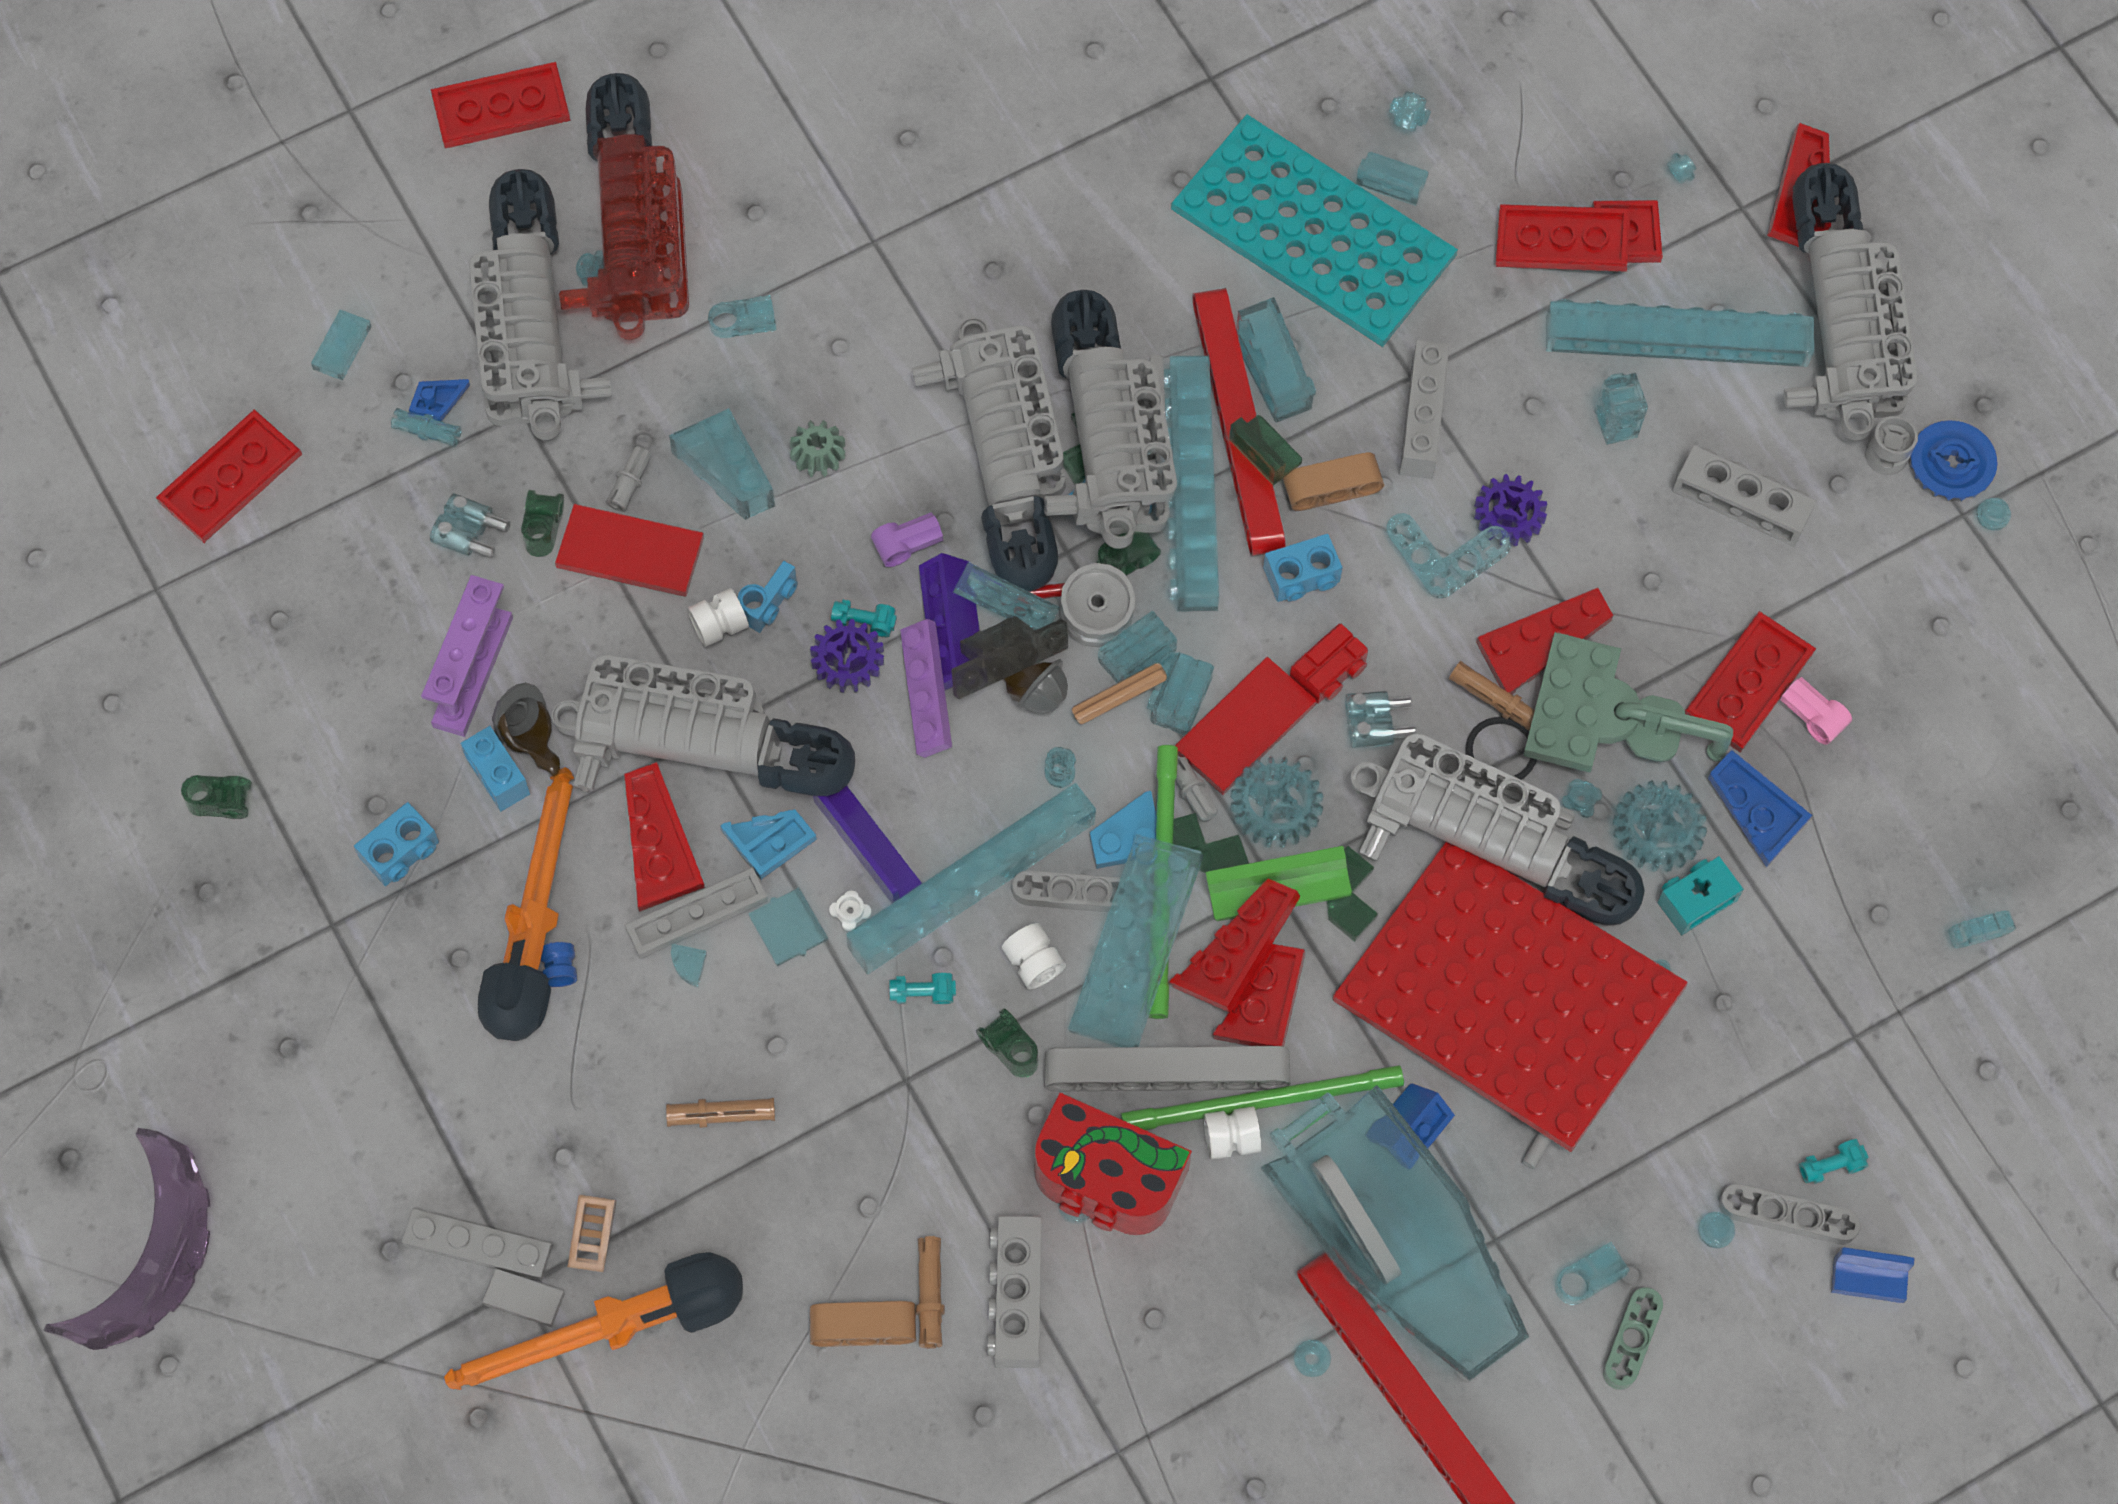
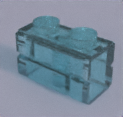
M1151 611L1098 650V661L1107 673L1112 676L1113 680L1118 683L1154 663H1160L1162 667L1169 664L1176 656L1177 639L1155 612Z
M1176 652L1172 662L1166 660L1163 668L1167 674V680L1163 682L1160 691L1153 690L1147 704V709L1151 710L1150 721L1153 724L1166 729L1169 728L1171 731L1185 736L1193 726L1213 679L1214 666L1199 659L1195 660L1186 654Z

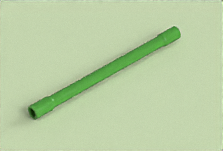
M1173 745L1157 747L1156 777L1158 779L1151 978L1148 987L1147 1017L1152 1019H1166L1169 1015L1168 966L1174 800L1178 765V747Z
M1398 1065L1374 1069L1362 1074L1157 1109L1146 1108L1121 1113V1120L1144 1130H1151L1159 1126L1203 1119L1204 1113L1224 1111L1228 1115L1238 1108L1253 1106L1257 1110L1368 1090L1379 1091L1404 1086V1078L1401 1066Z

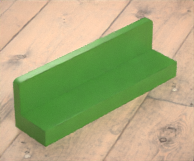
M1343 846L1206 872L1216 921L1234 919L1238 915L1237 910L1267 879L1297 890L1300 899L1295 907L1352 895Z

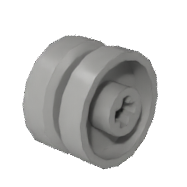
M1093 563L1081 566L1068 577L1062 588L1059 616L1064 630L1073 640L1084 646L1100 648L1114 644L1126 634L1132 623L1136 599L1132 583L1122 571L1111 565Z

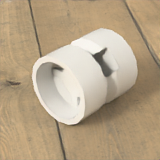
M731 588L714 595L710 603L703 600L687 607L691 623L704 647L722 640L725 632L733 635L749 627L744 610Z
M1039 923L1030 924L1018 930L1002 945V950L1011 964L1020 966L1018 975L1027 989L1030 990L1050 982L1066 967V963L1057 949L1048 947L1050 938Z
M1253 1106L1234 1109L1229 1116L1224 1111L1204 1113L1205 1138L1211 1160L1231 1157L1232 1152L1236 1150L1240 1155L1261 1152L1258 1118Z

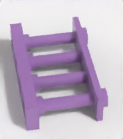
M471 575L421 695L422 699L439 703L431 721L433 728L463 737L467 734L513 620L512 612L496 608L504 589V585L474 575Z

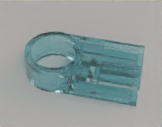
M771 295L715 304L708 313L711 332L719 338H731L775 331L776 322ZM722 313H730L737 318L736 322L727 328L716 326L713 320Z
M1609 1242L1571 1266L1564 1268L1555 1282V1291L1563 1302L1569 1305H1578L1627 1276L1630 1270L1612 1242ZM1570 1273L1580 1275L1587 1284L1586 1293L1580 1297L1567 1295L1561 1286V1279L1564 1275Z

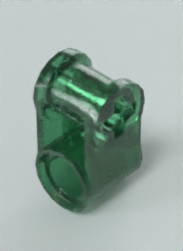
M535 490L528 491L521 532L525 548L530 555L544 557L553 551L558 527L564 511L563 494L558 493L556 496L536 494ZM535 534H544L541 538H532Z
M1128 532L1122 533L1118 535V537L1125 536L1128 534ZM1134 532L1130 545L1125 548H1113L1106 542L1103 543L1098 550L1097 563L1111 565L1127 576L1153 563L1161 554V549L1149 533Z
M194 775L183 782L181 795L186 807L193 815L243 819L248 817L249 809L246 807L247 791L251 789L252 782L241 776L217 777ZM197 792H207V795L201 800L191 799Z
M1003 1008L999 1011V1017L985 1028L979 1027L976 1033L985 1047L996 1055L1014 1076L1020 1078L1029 1077L1036 1072L1039 1065L1037 1045L1022 1029L1015 1017ZM1019 1052H1027L1032 1056L1026 1062H1018L1013 1058Z

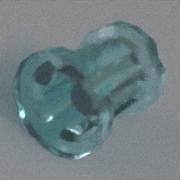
M1055 747L1047 753V758L1045 759V778L1054 787H1067L1075 778L1074 766L1076 758L1070 749Z

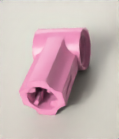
M1802 677L1793 682L1780 699L1806 722L1807 730L1811 736L1824 745H1828L1852 722V716L1844 705L1836 700L1828 701Z

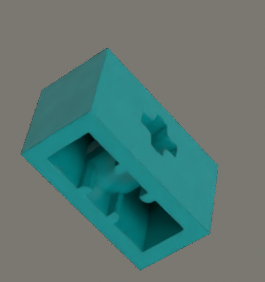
M1720 856L1710 862L1707 859L1701 860L1689 870L1691 874L1683 879L1676 876L1661 888L1663 891L1657 903L1681 936L1737 902L1744 890Z

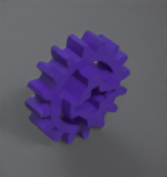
M1504 474L1501 483L1492 478L1489 487L1483 485L1480 490V496L1476 497L1474 507L1477 509H1475L1474 519L1481 520L1478 529L1480 531L1488 529L1487 539L1489 540L1495 536L1500 537V545H1504L1506 539H1511L1514 546H1518L1519 538H1523L1527 543L1530 542L1532 533L1539 535L1542 528L1541 524H1545L1547 514L1544 512L1548 504L1547 501H1540L1543 491H1533L1534 482L1532 480L1522 484L1520 475L1516 477L1515 481H1510L1508 475ZM1493 499L1495 501L1492 511H1489V503ZM1532 509V518L1528 521L1527 514Z
M839 619L836 621L835 629L828 625L824 626L825 636L815 635L817 646L810 647L811 656L814 657L811 659L812 669H818L816 671L818 680L827 678V688L831 689L836 683L839 684L840 692L842 693L846 690V686L849 685L852 686L854 692H857L859 683L862 682L867 687L871 685L870 675L874 677L880 676V668L878 666L884 665V655H881L884 652L883 643L877 642L878 633L876 631L868 634V624L863 623L857 628L855 627L854 619H850L848 626H843ZM857 640L863 642L866 646L860 645ZM851 647L849 658H847L846 664H844L846 653H848V649ZM829 666H834L838 672L834 671Z

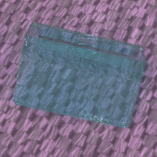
M1369 152L1366 159H1362L1356 184L1367 190L1416 206L1429 173L1426 170Z

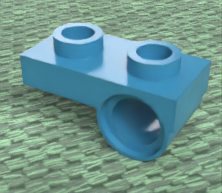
M783 561L764 588L760 585L750 584L740 590L738 600L751 629L760 633L766 624L771 625L779 613L778 607L784 598L789 599L794 594L798 582L793 565ZM753 601L762 604L756 609L746 607L748 603Z

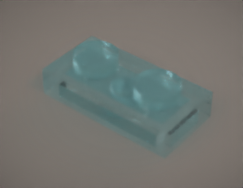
M339 310L311 362L313 370L343 381L372 327L370 320Z

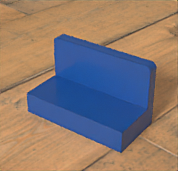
M1412 1083L1371 1130L1369 1136L1373 1141L1388 1146L1403 1165L1413 1168L1455 1114L1438 1092Z
M1843 1247L1834 1257L1831 1293L1904 1303L1907 1300L1908 1272L1914 1266L1915 1258Z

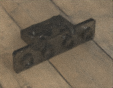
M1013 616L961 640V653L968 657L970 661L953 668L951 671L954 696L961 699L1068 649L1066 621L1059 619L1034 630L1017 616Z

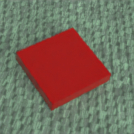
M1658 200L1593 201L1592 207L1630 209L1627 263H1661L1663 254Z

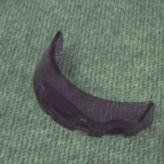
M138 1127L135 1133L150 1164L155 1196L151 1231L137 1265L126 1281L103 1303L78 1317L58 1323L46 1324L43 1331L91 1350L107 1349L109 1346L123 1343L135 1337L140 1338L155 1329L153 1326L169 1312H174L193 1287L196 1273L202 1268L209 1244L210 1231L207 1230V1207H211L208 1189L203 1186L200 1173L193 1160L196 1158L188 1146L158 1131Z

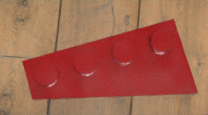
M1802 123L1796 126L1767 236L1799 247L1792 199L1793 186L1797 178L1808 167L1819 163H1830L1829 133ZM1817 200L1813 201L1812 210L1814 207H1817ZM1814 215L1816 221L1815 232L1826 231L1831 228V223H1820L1819 217Z

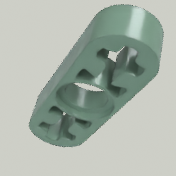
M1645 1287L1636 1290L1626 1307L1603 1369L1606 1383L1614 1389L1624 1390L1629 1388L1639 1374L1663 1309L1661 1295L1652 1288ZM1644 1298L1650 1299V1306L1655 1308V1310L1649 1309L1643 1322L1636 1321L1641 1310V1305L1636 1303V1301L1642 1302ZM1635 1329L1639 1331L1643 1337V1344L1638 1348L1627 1346L1623 1340V1334L1626 1330ZM1623 1355L1630 1356L1625 1371L1630 1376H1624L1622 1380H1618L1615 1378L1616 1371L1611 1368L1619 1366Z

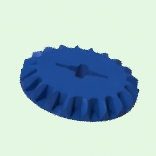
M1948 420L1929 425L1919 433L1918 442L1911 454L1910 467L1914 469L1915 479H1919L1923 483V489H1930L1934 492L1935 496H1945L1948 501L1952 498H1959L1963 501L1967 497L1972 496L1975 498L1980 492L1987 489L1995 477L1998 462L1994 446L1983 432L1970 424ZM1950 455L1955 456L1956 461L1959 462L1956 468L1950 467V462L1946 461Z

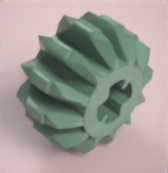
M810 420L808 422V429L798 426L796 429L797 436L790 439V447L792 448L790 458L792 461H797L796 467L799 472L808 468V475L812 478L816 471H821L824 477L828 474L827 468L837 471L839 461L844 460L846 456L843 449L845 447V438L839 436V429L836 426L827 429V422L825 420L819 426H815Z

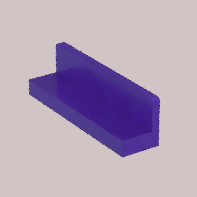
M940 553L920 564L919 573L925 619L928 618L936 623L944 689L947 690L961 682L982 686L987 681L971 563L961 558Z
M848 786L844 787L840 792L829 796H813L814 803L894 907L923 888L922 882Z

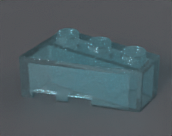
M1275 297L1239 310L1236 330L1243 360L1275 423L1311 410L1316 389L1312 379L1309 376L1307 377L1301 358L1293 344Z
M730 408L669 435L672 454L679 460H683L698 478L706 481L715 490L716 494L744 520L775 507L773 488Z

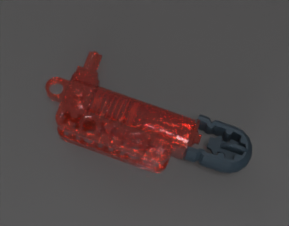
M611 73L601 76L591 85L587 92L585 108L588 154L598 162L603 268L598 269V277L587 278L588 288L562 290L559 293L561 310L590 307L593 317L604 315L606 319L614 321L617 334L621 338L633 340L643 334L645 321L678 318L683 316L689 309L683 191L680 179L676 174L673 152L665 146H652L650 102L646 90L636 78L629 74ZM631 107L634 117L633 129L635 134L604 138L602 129L606 128L607 124L611 126L612 132L627 131V125L632 121V115L626 113V108ZM608 109L610 115L605 116L604 110ZM661 156L665 161H663V172L658 173L655 162H657V157ZM664 185L670 187V192L666 196L663 191ZM666 210L668 219L663 221L660 219L661 213ZM667 243L674 245L673 251L668 254L666 247ZM668 267L672 276L670 279L664 277V271ZM676 291L679 302H677V307L671 308L669 304L671 302V292ZM638 321V324L633 329H624L620 326L621 322Z

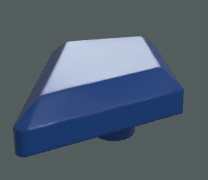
M469 380L419 382L409 408V413L442 421L470 386Z

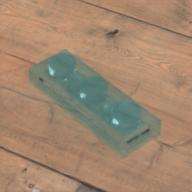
M970 562L966 565L953 591L1045 637L1060 608Z

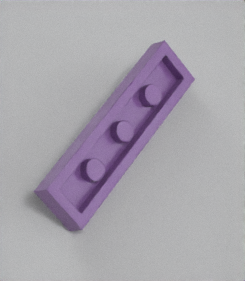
M928 618L900 630L916 753L924 758L952 747L936 623Z

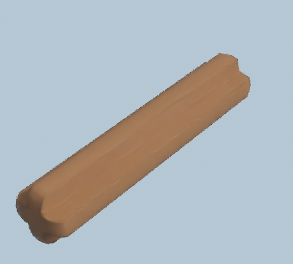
M1154 663L1073 706L1072 712L1079 724H1085L1166 681L1167 674L1160 663Z

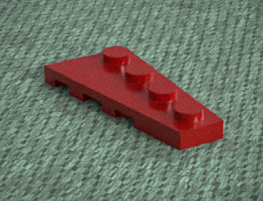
M1595 588L1477 637L1476 643L1499 687L1513 695L1518 688L1526 682L1532 681L1546 668L1555 632L1587 640L1610 623L1614 615L1599 588Z
M657 762L625 773L639 912L705 888Z
M1267 879L1237 910L1238 915L1227 926L1223 925L1214 934L1216 938L1204 951L1199 950L1190 959L1191 964L1181 974L1176 973L1169 981L1171 986L1231 1013L1300 899L1298 891Z

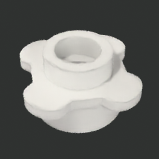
M851 890L841 896L837 903H832L829 912L832 917H837L842 922L844 930L853 931L858 922L870 917L871 908L869 905L863 904L856 891ZM852 908L854 911L853 913H848L847 910Z

